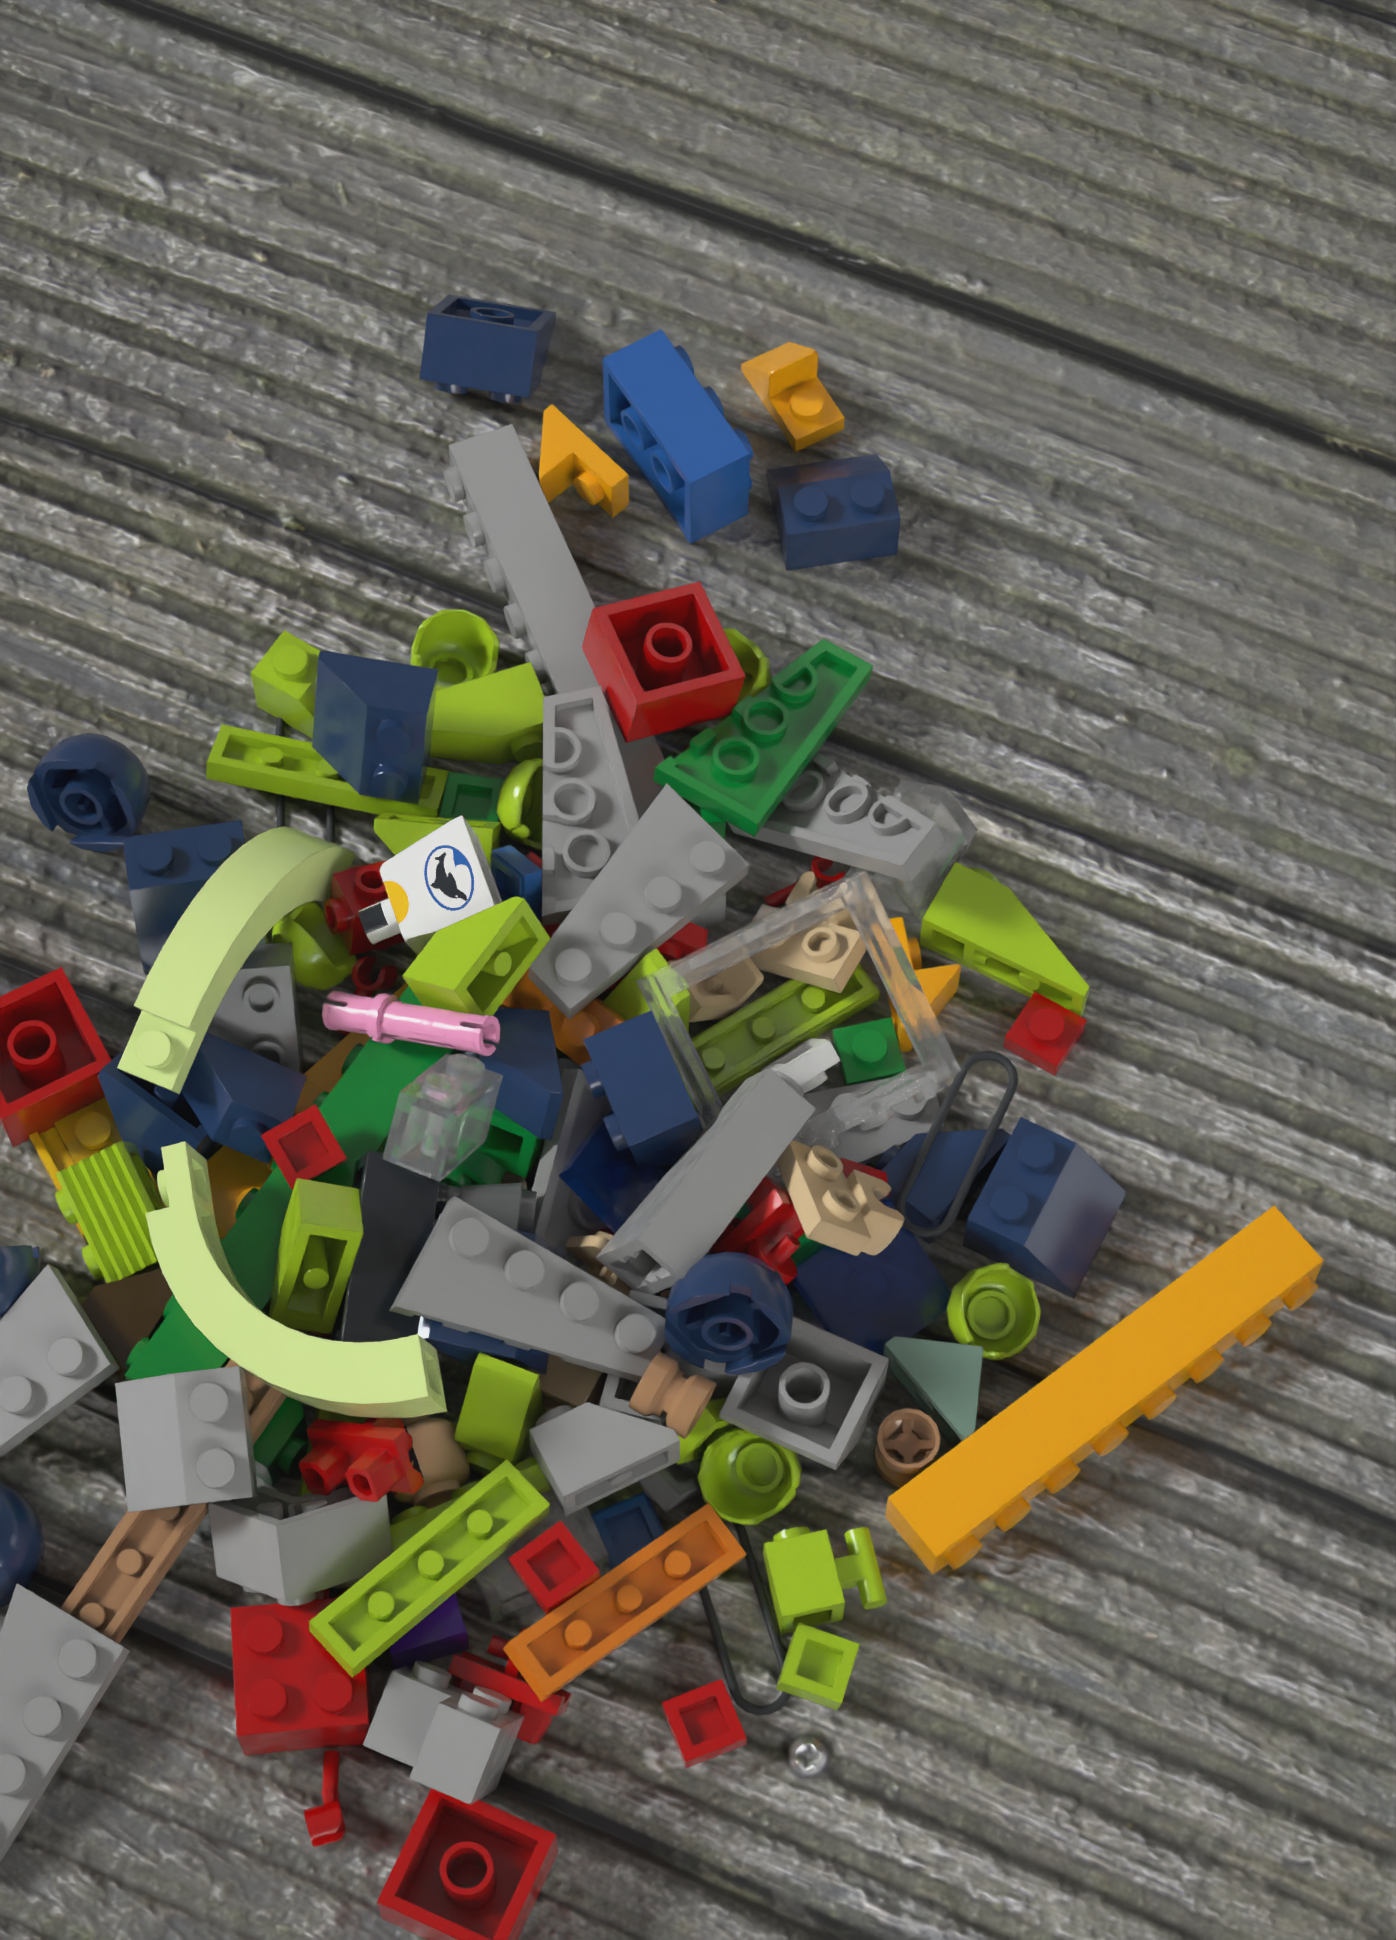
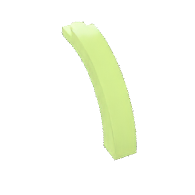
M292 827L273 828L263 832L234 852L194 897L160 951L134 1004L135 1007L142 1011L117 1068L180 1094L213 1016L248 956L267 932L294 908L307 902L319 901L324 903L325 900L330 899L332 874L350 868L356 853L346 847Z
M185 1141L161 1147L164 1170L158 1172L157 1182L161 1198L167 1208L146 1213L152 1245L162 1273L176 1300L194 1325L217 1349L268 1386L290 1398L319 1409L349 1416L380 1419L418 1417L447 1411L437 1350L419 1334L381 1342L354 1343L331 1341L306 1335L266 1316L252 1302L238 1283L227 1262L215 1221L206 1159Z

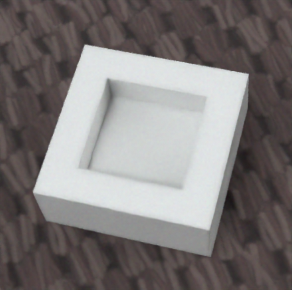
M809 1038L761 1068V1071L770 1068L774 1072L784 1073L795 1080L803 1092L806 1093L826 1081L828 1076L825 1070L841 1060L829 1040Z

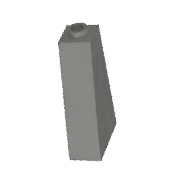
M770 1068L747 1078L596 1258L630 1288L642 1293L652 1295L672 1287L678 1279H683L689 1269L706 1255L816 1109L802 1097L804 1092L800 1085L788 1075L774 1072Z

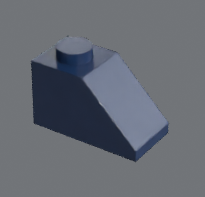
M499 1007L493 1015L500 1024L499 1043L483 1040V1043L494 1045L496 1050L490 1056H482L478 1053L459 1050L460 1067H468L473 1094L539 1139H552L564 1093L550 1013L548 1010Z
M206 1032L181 1092L211 1140L269 1164L273 1156L261 1135L293 1117L307 1076Z
M124 1050L101 1069L98 1078L122 1141L131 1142L136 1145L145 1167L158 1175L160 1170H164L161 1147L184 1141L206 1160L209 1158L217 1142L211 1140L181 1091L180 1094L118 1069L117 1067Z
M988 1129L938 1132L906 1199L904 1208L910 1222L923 1228L935 1227L943 1222ZM1004 1129L997 1130L959 1212L990 1177L1011 1136ZM916 1133L902 1149L896 1144L893 1145L877 1162L875 1169L886 1172L888 1184L891 1187L890 1194L880 1200L885 1206L896 1210L895 1205L898 1194L928 1133ZM937 1236L919 1237L930 1244Z

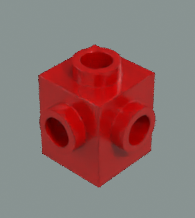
M387 860L364 866H353L347 870L332 874L330 899L325 900L323 906L324 916L330 932L333 935H340L350 956L371 950L387 949L392 945L405 942L402 934L399 933L372 944L364 931L359 917L360 910L389 898L380 874V867Z

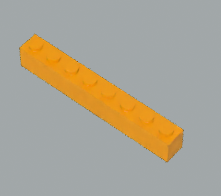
M1272 1206L889 1496L885 1518L932 1575L947 1564L953 1570L961 1567L982 1548L979 1539L996 1526L1004 1532L1016 1525L1031 1510L1032 1507L1028 1502L1046 1488L1051 1494H1055L1067 1486L1080 1472L1077 1464L1094 1451L1102 1457L1115 1449L1128 1436L1129 1432L1126 1427L1142 1414L1148 1420H1151L1162 1413L1176 1399L1177 1395L1174 1390L1189 1378H1192L1195 1383H1199L1209 1377L1223 1363L1224 1358L1221 1355L1238 1341L1243 1347H1246L1257 1340L1271 1326L1272 1322L1268 1318L1285 1305L1290 1311H1293L1304 1304L1319 1287L1315 1281L1324 1260L1276 1206Z

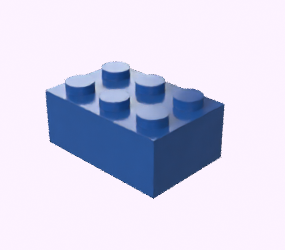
M662 329L604 357L605 422L689 543L692 544L748 515L749 490L752 489V480L749 475L750 459L753 458L751 444L740 428L732 429L724 418L723 407L715 391L710 386L703 388L694 375L692 361L685 349L680 345L674 347Z

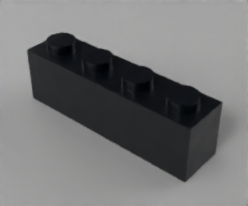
M367 1151L355 1162L352 1188L359 1189L363 1236L335 1320L331 1341L354 1343L381 1342L418 1334L421 1316L413 1315L410 1317L389 1310L433 1230L434 1219H439V1214H442L446 1206L448 1184L439 1182L442 1163Z

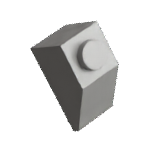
M588 1402L574 1409H571L569 1405L554 1408L542 1415L536 1422L537 1426L529 1430L531 1452L564 1516L680 1461V1440L674 1429Z

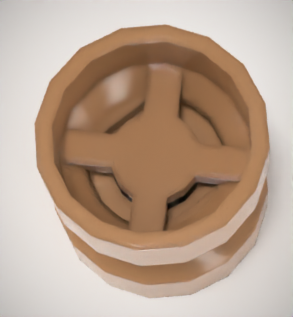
M659 1352L641 1378L630 1400L629 1408L645 1417L656 1415L660 1418L663 1414L666 1415V1426L674 1429L681 1438L686 1439L704 1412L717 1383L701 1374L690 1376L688 1379L684 1378L685 1372L680 1370L678 1361L663 1352Z
M911 1408L895 1410L884 1418L878 1429L874 1460L877 1471L885 1481L893 1486L903 1487L937 1461L941 1438L938 1426L933 1419L921 1410ZM895 1451L898 1453V1455L903 1457V1460L897 1456Z

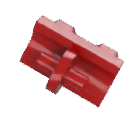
M765 1175L746 1200L751 1213L742 1222L739 1218L734 1217L709 1249V1255L722 1252H737L756 1257L777 1270L785 1285H787L798 1275L797 1267L790 1256L801 1246L798 1238L804 1233L787 1188L780 1180Z
M368 1417L363 1424L317 1419L306 1429L313 1449L299 1462V1468L307 1489L311 1494L329 1496L339 1485H347L350 1487L351 1493L360 1500L378 1502L388 1491L414 1494L425 1483L422 1474L415 1470L410 1462L408 1451L412 1448L413 1439L404 1429L400 1418L380 1419Z
M524 1626L520 1633L525 1631L528 1627ZM494 1634L487 1653L507 1660L506 1667L468 1651H463L462 1655L454 1654L448 1669L451 1675L456 1676L453 1686L473 1693L475 1686H480L516 1700L512 1711L524 1715L516 1738L534 1745L540 1743L552 1724L554 1716L566 1712L572 1693L560 1689L541 1702L503 1650L510 1640Z

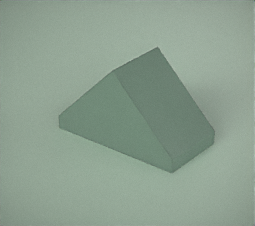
M897 1336L886 1342L883 1356L889 1359L887 1371L918 1408L933 1419L938 1426L939 1433L948 1444L954 1448L973 1434L976 1425L983 1347Z

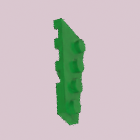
M822 639L772 677L771 684L754 698L749 695L733 707L732 714L711 730L707 727L695 736L690 742V747L674 759L669 756L656 766L653 781L663 787L667 783L679 796L755 837L871 678L874 665Z

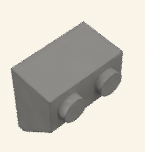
M793 1317L791 1340L787 1343L784 1357L780 1362L762 1371L739 1374L719 1413V1418L836 1470L859 1442L884 1391L889 1359Z
M241 1366L224 1367L115 1383L128 1512L258 1497L244 1368Z

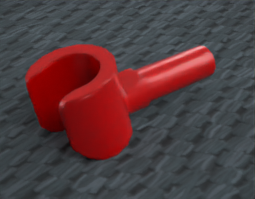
M815 856L809 871L814 873L817 879L816 886L827 898L843 882L846 872L842 871L835 876L822 874L821 872L828 870L834 861ZM797 882L764 897L765 905L775 908L784 905Z
M368 956L357 960L353 965L351 973L352 980L357 986L353 995L372 997L374 992L387 991L396 982V967L394 965H385L380 971L377 981L374 983L370 977V971L375 964L376 957ZM336 1030L344 1036L350 1033V1031Z
M333 1750L325 1751L323 1756L321 1794L324 1804L304 1809L305 1821L313 1847L337 1842L346 1833V1826L339 1802L340 1793L338 1792L340 1753Z

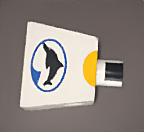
M459 816L384 862L380 867V874L389 898L360 910L359 917L364 931L372 944L401 933L405 942L418 956L437 930L501 903L502 899L480 839L465 818Z

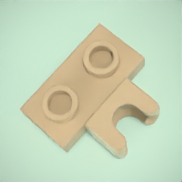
M808 871L802 874L785 901L788 911L762 904L739 944L760 970L841 993L869 947L863 933L856 931L865 915L864 903L859 892L850 882H842L835 892L826 898L816 886L817 879L814 873Z
M792 1140L777 1159L776 1164L808 1239L858 1256L861 1251L875 1256L892 1242L901 1229L905 1220L903 1215L879 1201L891 1191L890 1185L881 1179L855 1169L846 1178L843 1173L842 1162L827 1148L819 1145L809 1147Z

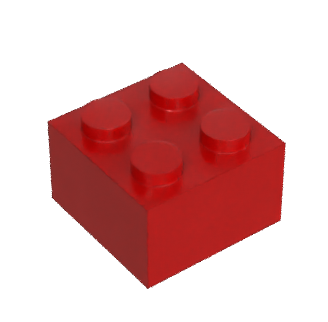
M700 581L592 608L582 650L598 684L601 685L606 702L626 743L732 714V709L736 706L746 676Z
M62 967L0 996V1124L13 1148L30 1140L29 1135L35 1132L41 1134L55 1127L54 1123L105 1098L98 1075L101 1069L111 1061V1058Z
M337 1598L317 1599L293 1606L275 1603L230 1608L236 1736L244 1755L364 1743L373 1720L370 1667L367 1665L352 1678L309 1631V1621Z
M431 1788L376 1902L383 1920L427 1940H518L558 1854L556 1834L481 1800L470 1805Z

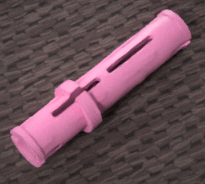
M332 991L328 994L327 999L330 1002L340 1003V1006L327 1003L323 1005L322 1018L326 1028L329 1030L367 1034L369 1037H373L372 1040L378 1043L387 1044L397 1039L490 1056L496 1048L492 1044L483 1043V1040L499 1043L500 1024L494 1016H481L402 1003L400 1000H397V996L391 994H378L375 998L347 994L343 991Z

